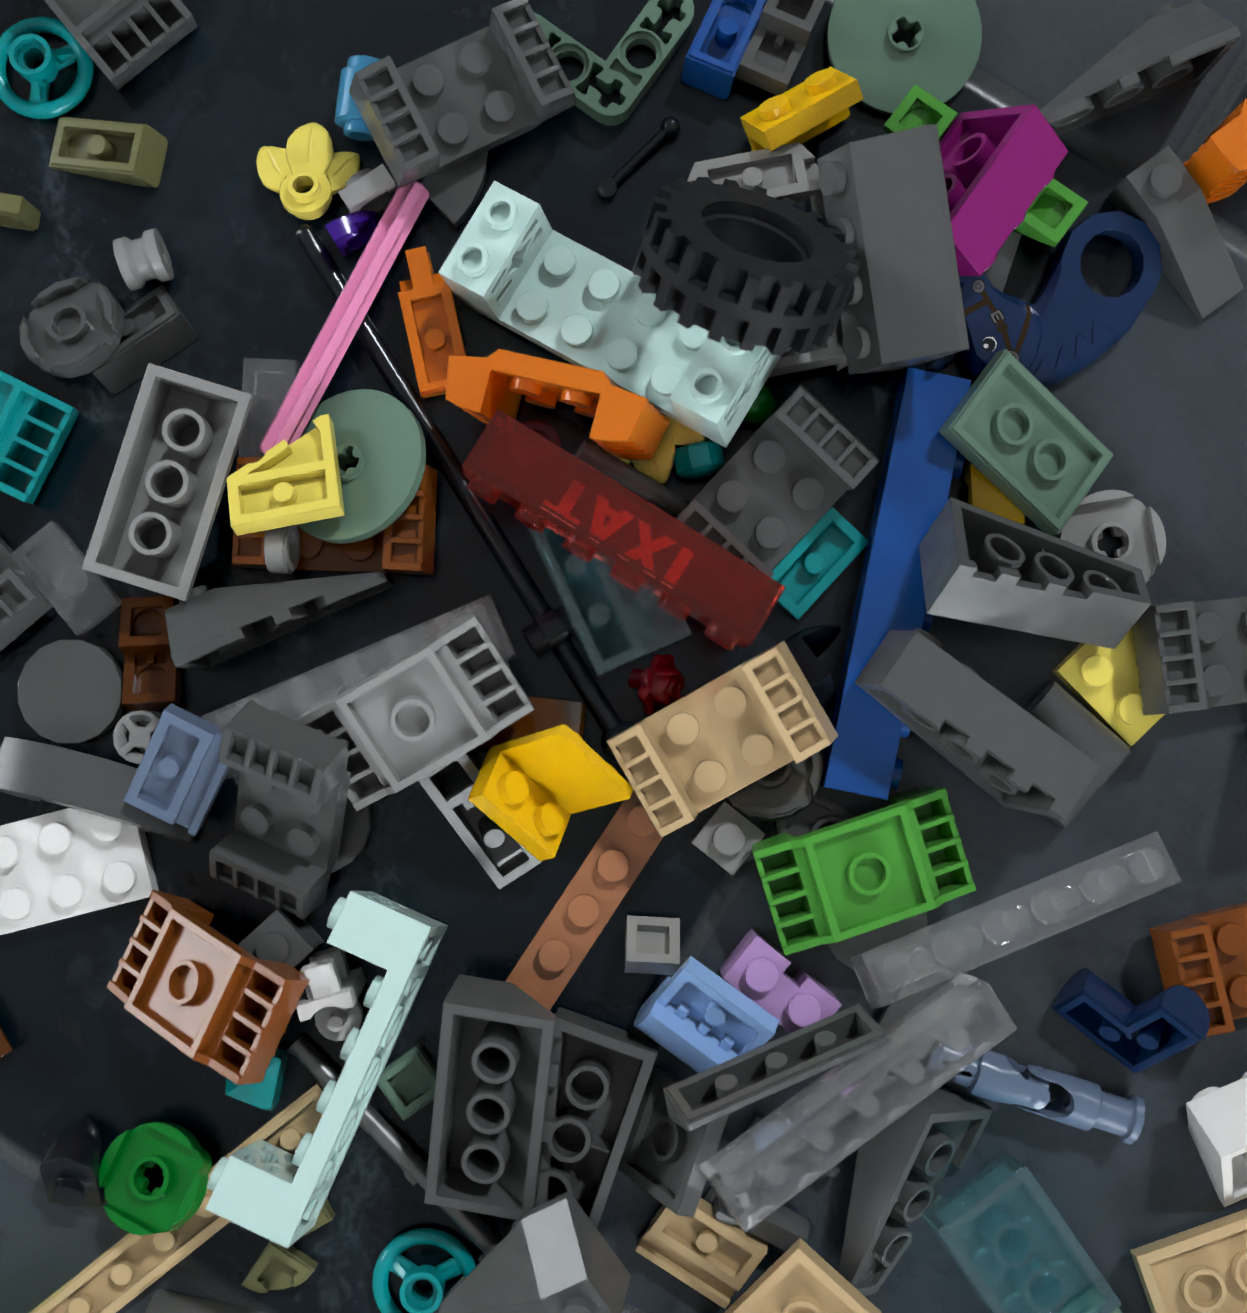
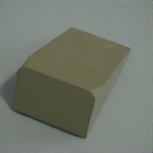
M59 116L49 167L54 170L120 183L157 188L160 184L168 141L166 137L148 124Z

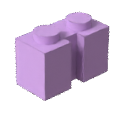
M754 928L748 931L719 967L723 979L780 1020L779 1024L789 1033L835 1014L842 1006L830 990L803 968H800L794 977L785 972L791 964L789 959Z

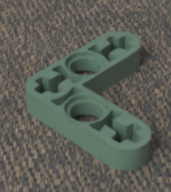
M649 0L606 61L541 15L534 14L550 46L552 43L555 44L552 50L558 61L564 57H574L584 67L582 74L577 79L569 81L575 93L577 103L575 106L597 122L615 126L623 123L630 117L690 34L694 21V3L692 0ZM674 7L680 8L681 22L671 19L662 31L661 40L656 34L662 23L661 9L670 12ZM636 45H646L654 51L656 59L647 68H635L627 61L626 55L628 51ZM593 73H597L596 87L603 92L611 94L615 89L620 91V106L614 102L610 103L607 108L602 106V94L589 85ZM588 87L587 93L583 94L582 92Z

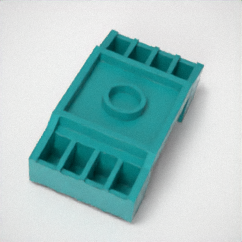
M0 371V491L33 505L80 411Z

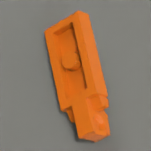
M426 246L405 250L411 279L399 282L401 292H398L419 392L423 399L446 394L449 355L467 356L454 294L440 274H434L430 254L427 252Z

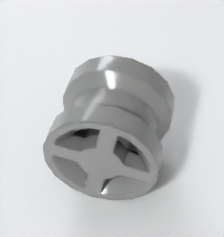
M156 228L143 231L141 238L131 240L127 237H121L113 240V250L117 265L126 285L131 291L143 288L146 281L152 279L165 282L174 278L168 250Z
M141 710L132 711L123 716L116 724L113 733L114 746L118 754L129 762L140 764L162 713Z

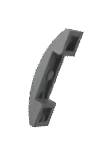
M4 738L0 748V792L36 802L40 800L134 825L142 831L192 844L194 838L193 835L187 833L188 828L176 822L171 825L123 801L138 768L63 747L19 738Z

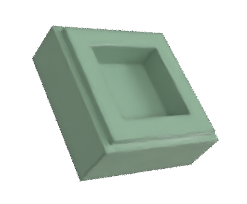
M419 1043L385 1066L377 1085L403 1121L434 1100L437 1068Z

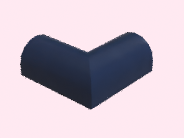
M1088 968L1079 970L1066 982L1052 1007L1059 1015L1135 1074L1204 1040L1210 1024L1208 1009L1202 998L1186 986L1175 985L1169 987L1136 1006Z

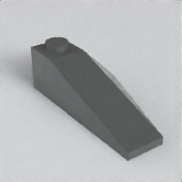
M1198 0L1178 8L1175 3L1163 5L1149 13L1145 17V22L1044 106L1040 112L1057 136H1060L1202 80L1241 37L1238 26Z

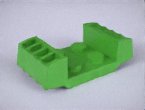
M925 786L889 797L890 806L797 837L784 832L752 844L753 856L784 956L819 945L837 943L936 909L947 901L976 891L946 788Z

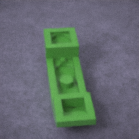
M915 84L886 121L883 130L889 134L924 125H937L940 142L955 122L958 113ZM1053 178L1040 191L1026 211L1025 219L1014 230L1036 241L1056 247L1087 206L1088 201Z

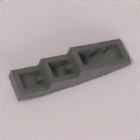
M767 0L758 27L739 64L736 78L775 95H781L786 92L827 0Z

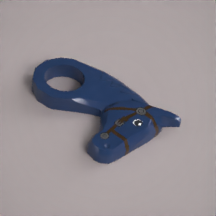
M1122 211L1095 213L1084 218L1063 236L1046 278L1032 304L1018 297L1003 293L994 287L985 271L981 276H959L969 349L959 353L973 383L994 354L1004 349H1007L1045 387L1052 386L1068 378L1097 360L1131 329L1153 295L1162 274L1160 244L1145 222ZM1095 235H1108L1119 239L1128 248L1132 258L1133 274L1129 285L1116 297H1106L1095 293L1086 284L1081 273V256L1084 247Z

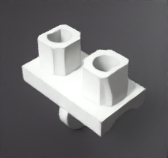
M334 946L312 953L309 957L310 963L301 968L300 973L306 976L309 982L305 988L306 991L297 1004L296 1010L300 1022L310 1020L315 1014V1025L325 1038L333 1041H345L354 1027L359 1029L361 1027L363 1008L358 998L367 980L363 967L350 970L345 951Z

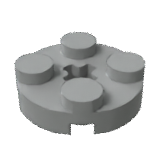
M1103 490L1084 497L1059 535L1055 536L1107 556L1105 551L1099 550L1098 540L1103 538L1104 529H1110L1111 536L1115 538L1121 537L1123 542L1122 547L1114 551L1115 558L1112 559L1141 569L1145 583L1150 580L1149 578L1154 574L1156 567L1161 565L1166 552V534L1159 515L1150 506L1146 507L1141 501L1133 498L1135 495L1122 490Z

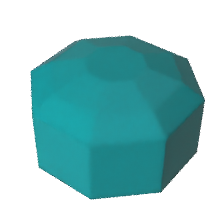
M712 440L676 448L674 458L676 476L683 479H699L718 472L725 463L721 445Z

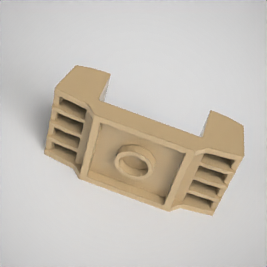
M782 641L606 740L662 838L694 821L699 812L793 760L797 764L833 743L838 734L785 641Z

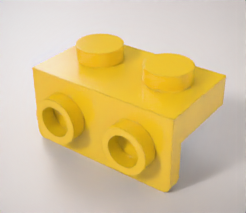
M830 66L827 69L813 73L804 82L781 95L767 99L758 108L740 117L753 151L761 149L773 151L782 145L797 142L803 144L844 121L850 115L849 107L864 98L857 79Z

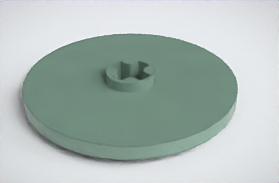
M835 0L829 14L826 29V46L831 67L858 80L864 98L859 102L860 104L875 112L889 116L893 114L915 84L944 104L947 103L961 90L972 75L979 59L982 44L981 17L975 0ZM898 24H900L904 31L912 28L915 32V36L910 42V48H908L904 41L897 44L894 42L892 37L898 30Z
M372 389L350 390L323 401L316 407L302 434L304 436L316 428L313 423L314 419L321 415H330L335 430L345 516L297 525L309 535L325 542L337 544L358 542L383 531L407 509L416 495L423 478L426 464V443L418 420L398 399L390 394ZM357 459L359 460L356 468L349 467L346 472L344 471L347 464H354Z

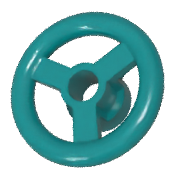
M45 16L27 18L13 24L0 36V99L11 110L33 119H51L68 113L84 99L93 80V60L59 19ZM37 33L57 35L63 38L68 45L59 49H52L47 41L37 35ZM8 57L13 68L31 84L29 101L17 95L8 82L6 74ZM44 59L39 67L33 69L34 64L38 60ZM77 62V75L71 88L60 98L48 102L49 86L57 77L58 71Z
M435 1228L409 1230L389 1242L376 1261L372 1277L375 1302L381 1313H404L394 1303L389 1292L388 1278L391 1271L403 1279L399 1292L403 1307L409 1313H433L442 1302L446 1281L462 1274V1277H467L475 1269L476 1263L467 1247L448 1232ZM417 1245H433L444 1249L453 1257L434 1267L431 1265L417 1266L400 1254ZM421 1279L427 1280L432 1284L433 1289L422 1291L416 1286L415 1282Z

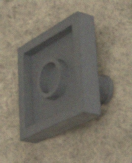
M653 1067L618 1170L676 1215L694 1217L711 1165L724 1166L730 1159L726 1155L716 1154L717 1150L732 1153L731 1137L727 1132L723 1131L729 1114L691 1131L677 1125L668 1116L663 1089L682 1081V1079L668 1070Z

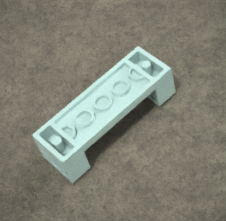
M495 180L438 272L460 303L576 366L604 371L622 389L647 398L649 403L654 404V408L659 409V412L725 448L728 446L781 355H772L765 346L755 345L753 352L741 350L738 341L722 337L719 343L708 339L709 331L697 325L688 329L677 323L679 314L673 310L661 312L653 305L656 294L642 293L638 287L641 277L633 275L632 271L554 231L540 204Z
M350 891L347 899L341 896L335 903L327 921V927L333 929L327 943L384 968L387 972L385 977L377 975L368 989L363 1006L370 1010L362 1028L354 1027L342 1047L340 1058L345 1060L346 1063L338 1081L331 1079L319 1098L316 1111L323 1115L314 1134L307 1132L303 1136L294 1155L261 1139L242 1149L238 1148L229 1158L223 1156L219 1160L207 1184V1189L213 1191L206 1206V1210L285 1248H289L314 1227L448 927L446 924L372 891Z

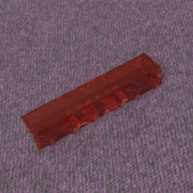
M497 409L462 464L463 476L470 480L466 487L474 494L492 504H495L498 498L518 509L514 517L521 523L538 533H543L546 527L565 538L562 547L568 552L588 563L591 562L593 557H596L612 567L609 575L615 581L635 592H638L639 588L643 586L660 597L656 604L662 610L682 621H685L688 615L707 626L704 634L709 639L726 649L733 650L736 644L744 649L753 643L786 588Z

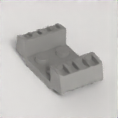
M471 610L441 627L435 639L350 689L342 685L311 704L297 720L302 721V724L313 729H320L325 734L336 739L348 741L347 771L351 773L348 798L355 810L359 811L387 795L401 791L490 740L500 730L533 711L534 707L477 616Z

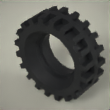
M697 177L695 185H692L681 178L674 181L672 188L664 184L659 189L658 195L654 197L635 257L633 275L641 277L638 287L642 293L656 294L653 305L661 312L673 310L679 314L677 323L687 329L697 325L709 331L708 339L719 343L722 337L738 341L741 350L753 352L755 345L767 347L772 355H784L786 347H791L797 353L804 354L809 352L812 344L821 348L826 344L828 337H832L857 277L860 260L853 259L856 253L853 244L841 242L843 233L837 227H825L821 224L823 218L815 211L805 213L795 207L796 201L788 197L782 200L767 195V189L755 186L754 190L741 188L735 180L725 179L723 185L714 184L708 177Z

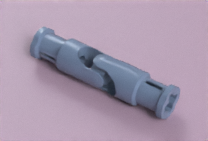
M938 1033L925 1054L922 1071L925 1081L933 1083L936 1079L953 1083L965 1087L968 1094L985 1100L1009 1105L1015 1104L1024 1111L1084 1131H1088L1093 1127L1118 1135L1122 1143L1129 1145L1137 1141L1142 1131L1145 1120V1102L1139 1096L1131 1095L1129 1098L1114 1095L1102 1091L1099 1084L1040 1066L1019 1065L1005 1054L983 1047H978L974 1051L949 1043L944 1035ZM1049 1081L1064 1088L1060 1097L1054 1102H1049Z

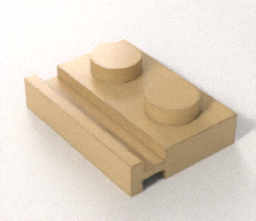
M700 1197L694 1217L676 1215L665 1205H662L650 1221V1225L645 1233L641 1234L638 1238L635 1251L726 1309L730 1304L731 1297L736 1291L739 1292L767 1254L768 1242L749 1233L743 1224L729 1225L719 1221L715 1216L714 1206Z

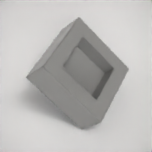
M382 163L373 170L365 168L352 175L346 182V187L338 193L350 214L359 211H374L378 214L387 208L397 186Z
M723 800L691 840V843L733 876L752 853V844L761 841L766 834Z
M627 915L624 973L674 975L680 967V918Z

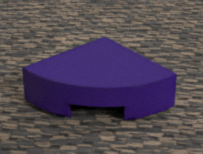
M359 211L340 217L326 224L325 227L341 254L348 256L367 245L381 218L374 211Z

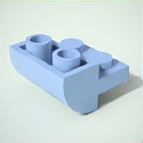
M690 956L672 977L668 975L644 1002L635 1018L634 1026L697 1073H700L765 1045L775 1034L780 1020Z

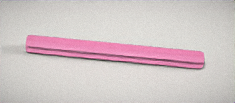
M418 181L411 182L400 188L397 187L259 445V450L264 455L266 451L284 439L290 445L302 436L429 198L428 190Z

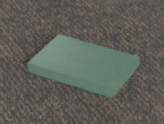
M1007 349L994 354L938 431L1044 533L1052 536L1059 535L1114 455Z

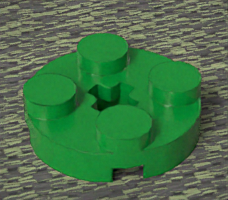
M151 1122L139 1125L133 1130L125 1131L108 1147L99 1169V1188L104 1187L108 1205L103 1206L108 1217L118 1227L135 1235L143 1236L179 1229L186 1221L190 1220L203 1202L209 1181L208 1174L212 1167L211 1156L206 1149L201 1147L198 1139L189 1130L175 1123ZM160 1165L163 1170L164 1181L161 1187H156L151 1193L147 1190L150 1180L144 1176L146 1168H156Z

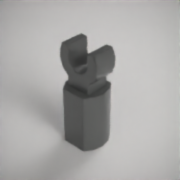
M733 1178L730 1181L731 1198L735 1200L734 1202L727 1201L720 1196L714 1199L715 1216L725 1224H743L749 1233L784 1251H787L799 1238L807 1242L810 1228L808 1218L763 1194L756 1196L753 1194V1189L749 1183L742 1179Z

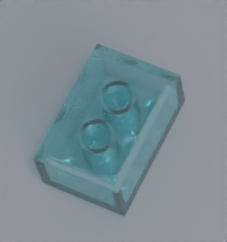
M1007 1152L921 1215L988 1313H1112L1122 1305L1028 1167Z

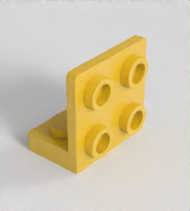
M559 725L490 747L468 800L535 858L543 861L555 858L571 814L630 799L633 788L611 764L607 763L586 744L577 732L571 730L566 725Z

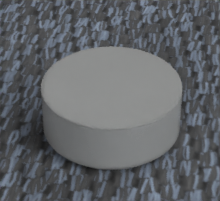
M297 525L266 530L264 556L270 573L291 574L297 568L300 556V536Z

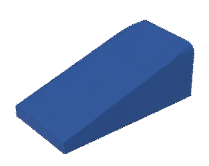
M712 0L685 57L681 81L720 99H728L737 80L736 74L739 64L758 27L767 0Z

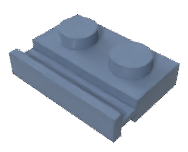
M171 703L164 709L123 801L171 825L176 822L188 828L187 833L195 836L202 828L230 768L218 762L223 733L220 732V727Z

